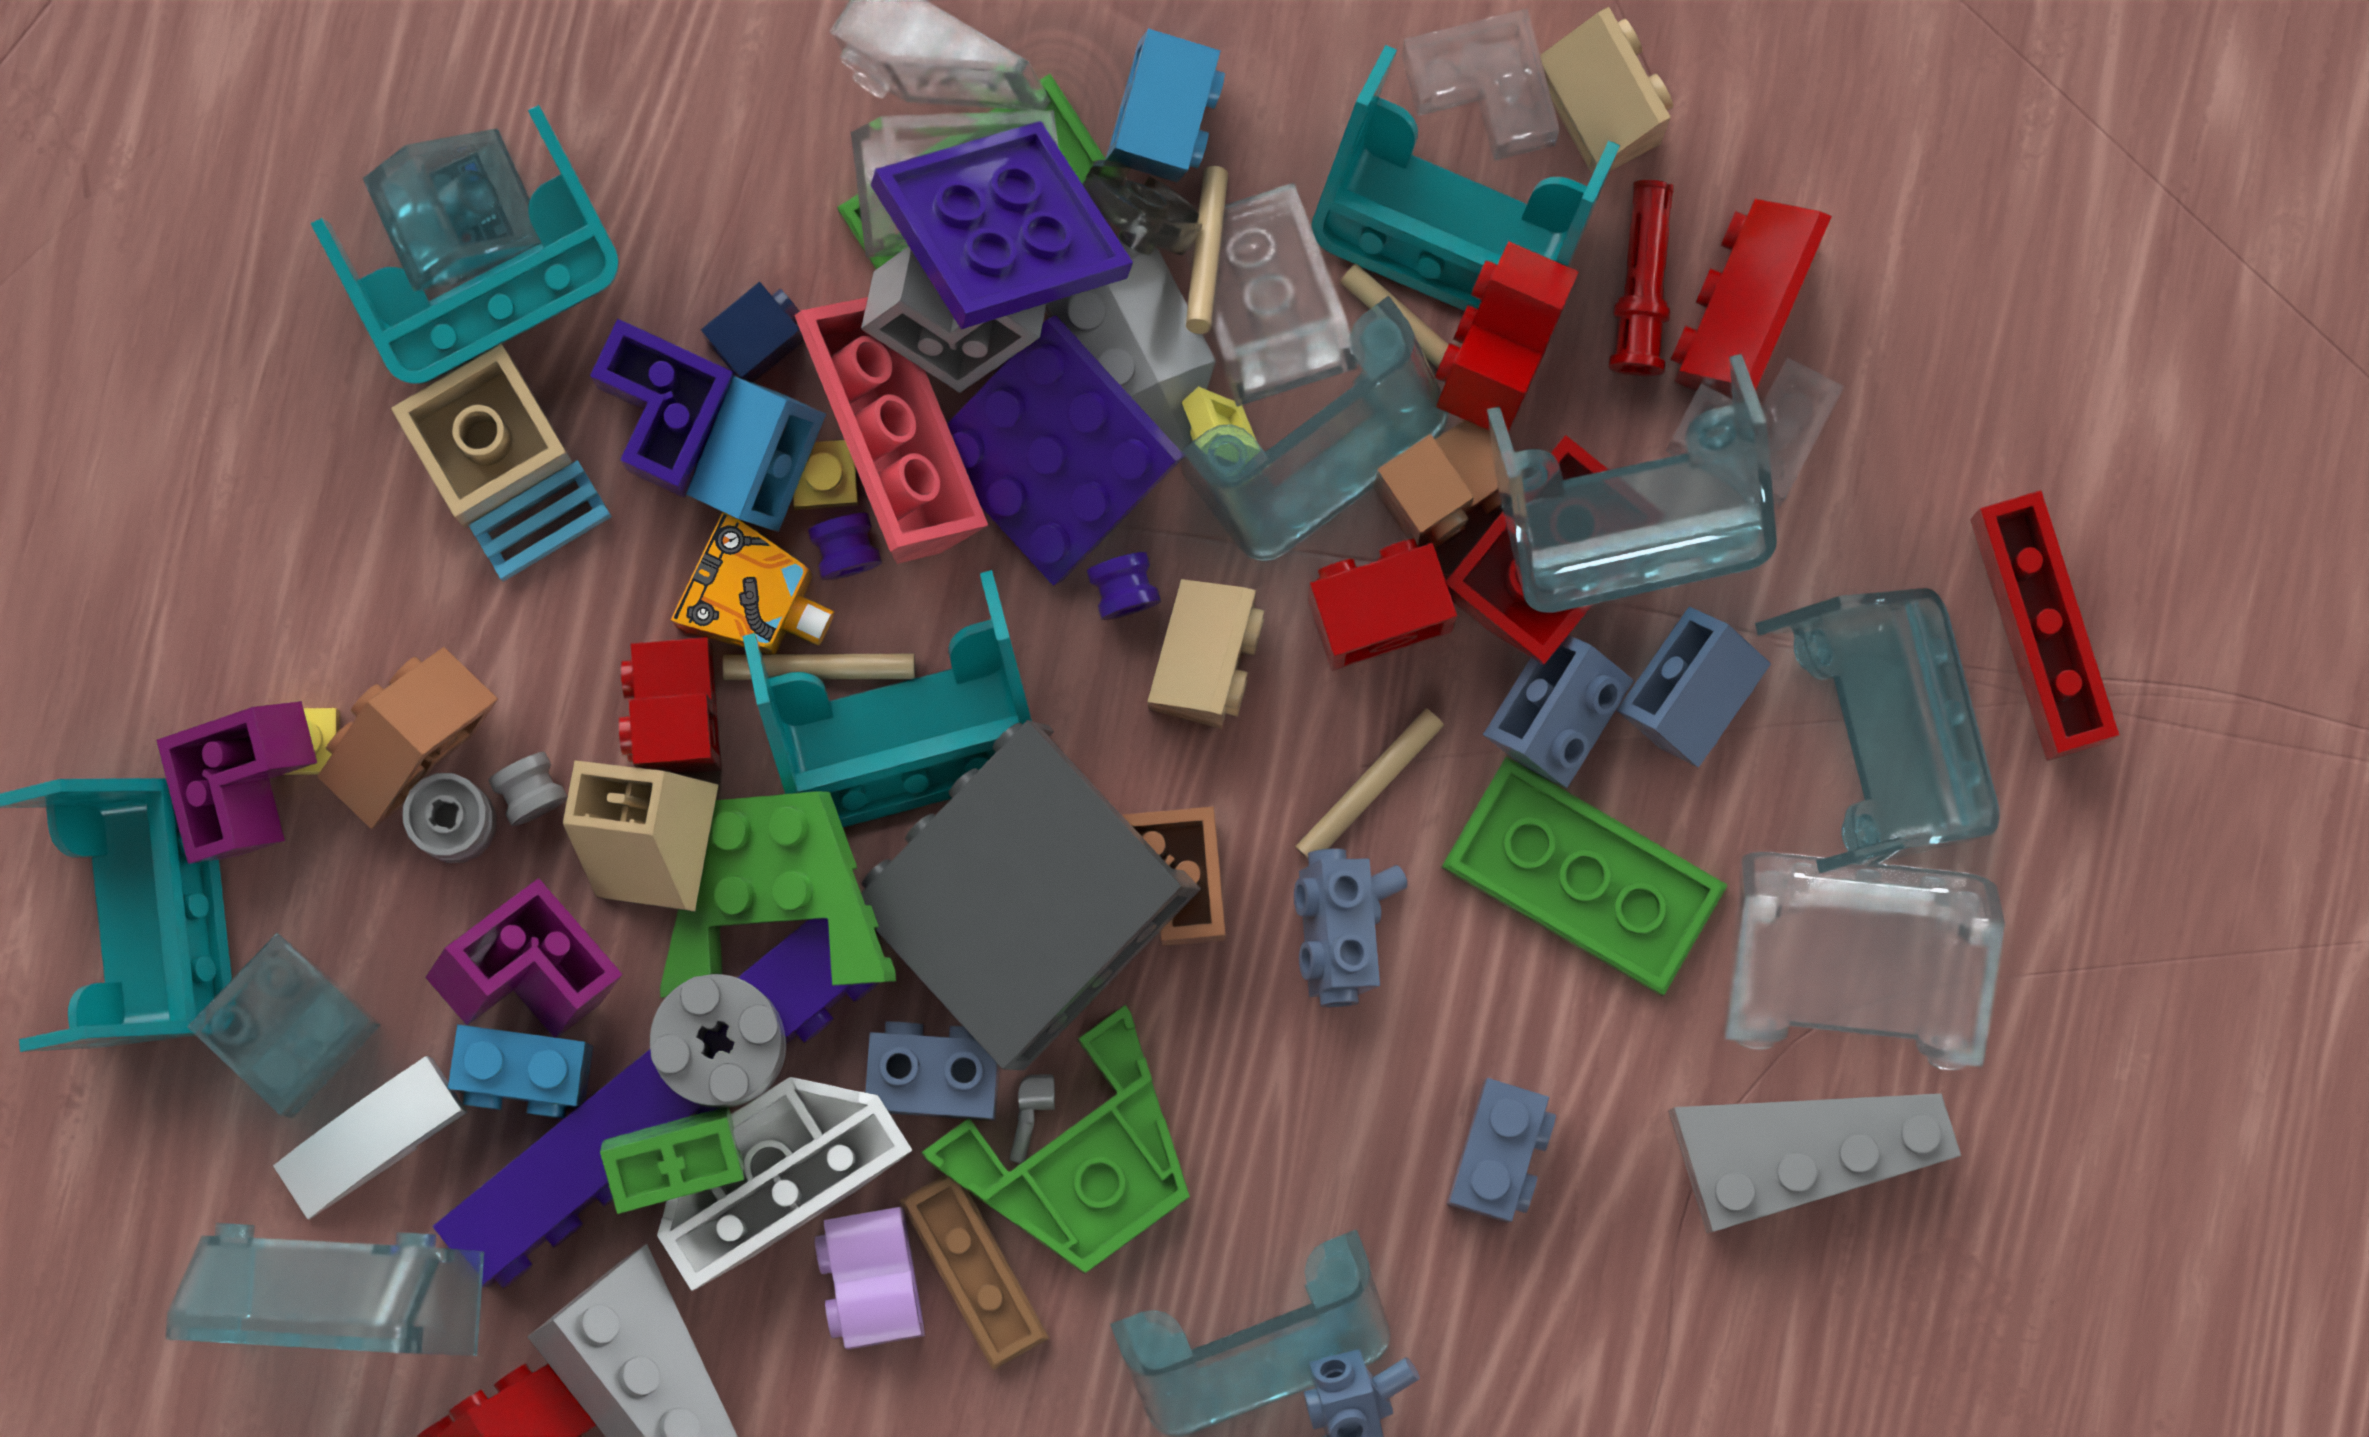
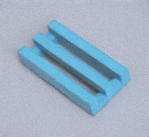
M576 460L468 526L492 563L499 578L504 582L612 516L581 464ZM576 481L580 487L495 539L491 538L489 534L491 531ZM589 502L592 507L591 511L505 561L500 552L582 503Z

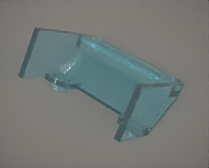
M1742 354L1729 357L1733 405L1708 410L1698 415L1689 424L1685 433V454L1563 480L1557 459L1547 451L1527 449L1514 452L1500 407L1487 409L1496 481L1519 582L1524 598L1530 607L1541 612H1559L1750 570L1760 566L1772 556L1776 549L1777 536L1767 421Z
M1929 588L1837 596L1755 623L1758 636L1793 632L1795 637L1794 653L1801 667L1817 679H1834L1865 800L1851 804L1845 813L1841 834L1848 852L1817 860L1819 873L1890 861L1985 837L1997 830L2000 813L1994 785L1950 617L1944 602L1935 591Z
M216 1223L215 1236L201 1235L167 1311L165 1339L477 1356L484 1251L435 1248V1234L397 1232L396 1245L254 1238L255 1225Z

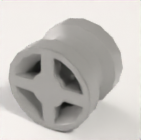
M538 752L518 760L498 771L488 780L493 791L503 795L507 802L508 808L505 815L512 827L524 824L560 806L568 798L563 786L555 784L549 775L551 762L545 752Z

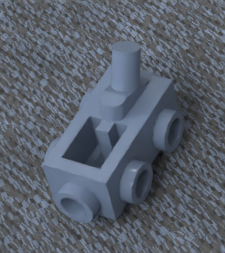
M1346 850L1312 851L1308 853L1309 866L1299 871V878L1294 887V905L1297 914L1303 917L1304 942L1299 952L1300 972L1302 977L1308 980L1309 997H1320L1321 1007L1332 1008L1356 1005L1359 1003L1358 995L1380 986L1375 925L1381 920V905L1379 901L1406 889L1408 885L1407 878L1403 870L1397 865L1371 876L1369 858L1347 859Z
M1360 1349L1309 1362L1315 1389L1303 1392L1313 1429L1324 1428L1325 1436L1321 1437H1383L1380 1419L1393 1414L1389 1398L1420 1379L1417 1369L1410 1359L1405 1357L1378 1375L1373 1376L1365 1367Z

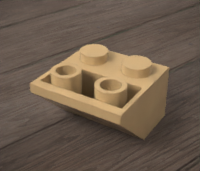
M1610 7L1596 13L1539 55L1534 70L1592 175L1608 140L1620 145L1610 171L1661 145L1671 118L1668 110L1673 108L1671 96L1661 78L1657 74L1648 77L1636 56L1642 53L1643 50L1633 27L1625 18L1617 22Z
M1181 579L1149 694L1148 709L1222 729L1226 714L1238 717L1248 672L1238 670L1242 653L1255 655L1264 623L1265 610L1255 608L1256 590Z
M575 760L563 825L596 897L695 911L718 784L666 771Z

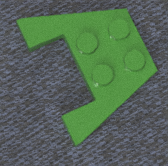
M816 791L715 801L695 911L678 909L660 985V998H666L675 988L693 977L711 974L722 975L720 928L722 926L828 918L832 985L896 981V972L891 958L884 957L875 933V929L879 928L872 906L865 905L853 870L857 869V865L830 792Z
M1126 1005L1078 1038V1043L1116 1095L1012 1171H1007L970 1118L922 1151V1155L928 1163L1083 1274L1089 1272L1190 1197L1154 1090L1148 1064L1137 1037L1132 1014Z

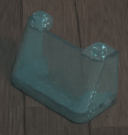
M1389 296L1364 313L1353 326L1350 335V348L1356 362L1362 369L1360 375L1353 381V387L1266 452L1263 451L1254 437L1244 428L1232 424L1218 425L1206 431L1182 449V474L1239 549L1248 557L1259 561H1267L1283 556L1373 489L1376 472L1379 467L1429 434L1434 439L1443 434L1448 421V412L1436 408L1442 391L1434 378V374L1408 320Z
M1357 1229L1323 1242L1315 1247L1307 1258L1304 1271L1307 1283L1305 1289L1311 1304L1192 1350L1185 1332L1177 1320L1165 1312L1156 1310L1144 1311L1111 1323L1112 1331L1126 1367L1152 1425L1166 1435L1175 1437L1189 1435L1313 1387L1314 1383L1309 1362L1360 1349L1365 1366L1380 1359L1388 1348L1390 1339L1389 1324Z

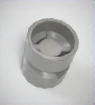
M436 773L421 779L409 791L403 804V824L408 837L421 850L446 863H464L477 858L490 846L496 833L497 815L491 800L471 781L454 773Z

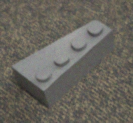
M1942 1094L1674 1107L1668 1110L1706 1233L1725 1229L1961 1156Z
M647 1244L618 1262L528 1336L532 1344L605 1437H738Z

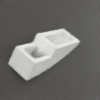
M425 1056L386 1082L273 1165L308 1220L415 1151L417 1145L467 1113L466 1108L455 1091L448 1089L449 1082L433 1058Z

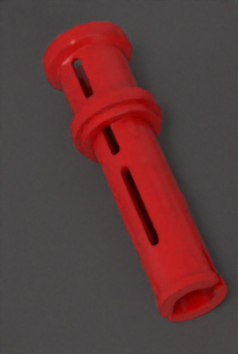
M1638 180L1633 183V209L1628 243L1626 284L1624 286V296L1618 298L1617 303L1614 304L1613 315L1619 319L1616 354L1609 357L1608 363L1610 370L1622 374L1656 376L1665 373L1666 362L1660 358L1663 323L1670 320L1671 310L1668 307L1667 301L1663 300V286L1669 241L1670 210L1674 193V185L1667 184L1665 181Z

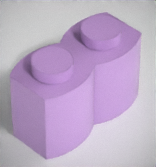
M895 1207L824 1220L825 1235L815 1236V1248L821 1275L832 1273L836 1298L825 1300L831 1338L843 1337L845 1349L850 1350L925 1336L904 1209Z

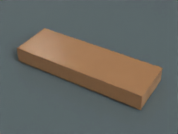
M944 1175L899 1200L993 1370L1050 1339L969 1191Z

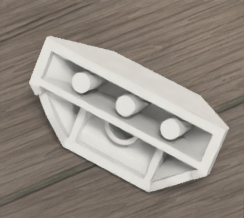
M789 1077L731 1114L737 1148L741 1151L743 1159L744 1180L666 1201L657 1236L691 1291H694L756 1256L858 1191L913 1150L878 1095Z

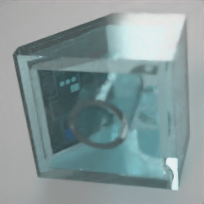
M498 128L407 144L363 178L413 292L462 282L541 243L529 219V196Z

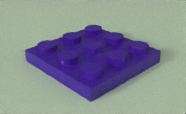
M1041 121L877 168L874 171L870 186L961 330L1127 279L1133 261Z
M1056 315L1043 322L1039 339L1008 359L947 423L980 506L1053 586L1062 582L1185 457Z

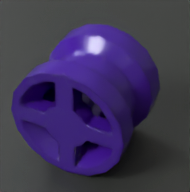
M855 513L837 517L808 529L811 543L819 547L822 560L818 568L822 580L849 577L871 570L882 564L879 550L871 546L868 533L872 525L868 513Z
M1147 552L1119 556L1087 569L1090 584L1098 587L1102 598L1098 605L1101 620L1128 616L1149 609L1161 602L1158 588L1149 584L1146 574L1150 567Z

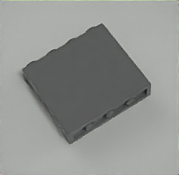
M1028 720L1024 724L1016 723L999 736L993 745V750L996 753L980 770L974 768L954 783L949 791L952 799L936 815L929 814L909 830L905 837L908 845L892 861L886 859L876 865L863 879L862 886L865 889L861 892L865 905L872 906L879 925L876 931L1003 1070H1025L1201 890L1185 871L1171 869L1049 738L1054 733L1049 725Z

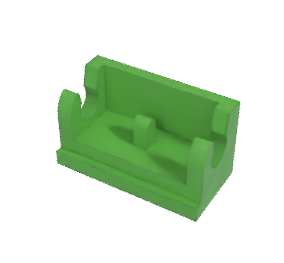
M729 1107L719 1108L603 1140L600 1154L617 1214L744 1180L742 1154L737 1148Z

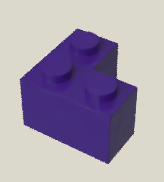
M617 318L590 377L598 389L644 410L620 461L629 473L685 498L696 471L697 463L702 456L735 375L733 371Z

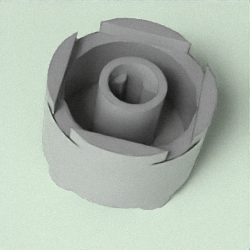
M711 974L696 976L675 988L659 1006L650 1032L651 1058L665 1083L682 1097L709 1108L734 1107L747 1103L763 1094L778 1077L786 1055L785 1030L775 1006L753 985L729 975ZM723 1025H728L729 1028L726 1036L734 1042L733 1049L729 1054L724 1051H718L713 1059L708 1058L710 1046L703 1041L705 1034L708 1030L718 1032Z

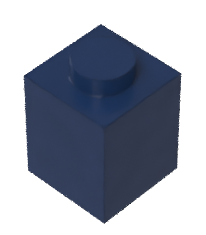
M760 281L701 329L705 340L729 369L733 371L734 375L752 383L804 341L794 316L800 312L799 309L782 289H778L771 295Z

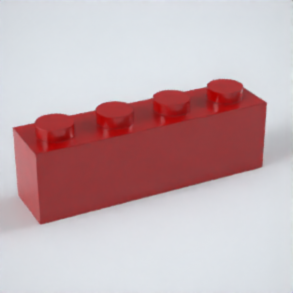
M2042 490L1980 508L1970 521L2046 760L2050 761L2109 743L2120 734Z

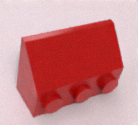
M1756 198L1748 215L1735 211L1720 245L1731 250L1723 272L1721 273L1710 268L1695 302L1706 307L1698 329L1696 330L1685 325L1670 359L1681 365L1674 382L1743 412L1745 411L1759 385L1832 218L1831 215L1818 210Z
M1565 435L1446 580L1453 603L1489 632L1544 665L1665 517V514Z

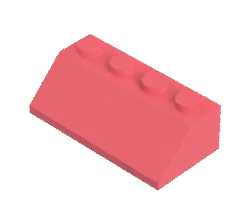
M868 297L801 310L794 315L888 548L896 563L899 564L943 553L988 526L926 371L861 329Z

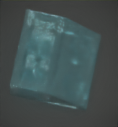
M276 933L187 1027L279 1115L293 1118L381 1024L330 976L282 935Z

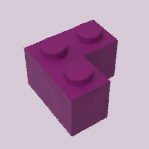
M302 701L251 707L156 740L188 864L237 857L285 841L269 779L317 763Z
M538 878L446 946L425 978L466 1025H469L514 991L553 1037L557 1038L598 1007L623 974Z

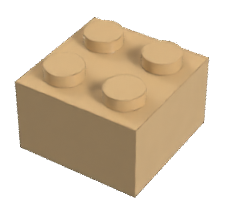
M502 343L391 408L452 514L464 528L573 463Z

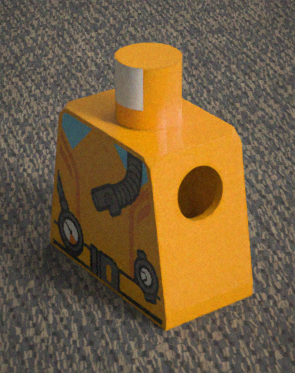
M722 512L671 621L676 628L684 632L743 648L745 646L742 636L755 633L761 653L776 654L786 632H790L819 646L830 627L835 611L804 597L813 577L809 568L741 520Z

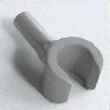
M1051 1074L1028 1075L1020 1084L1018 1092V1125L1009 1158L1013 1162L1023 1163L1026 1160L1035 1123L1034 1110H1055V1079Z

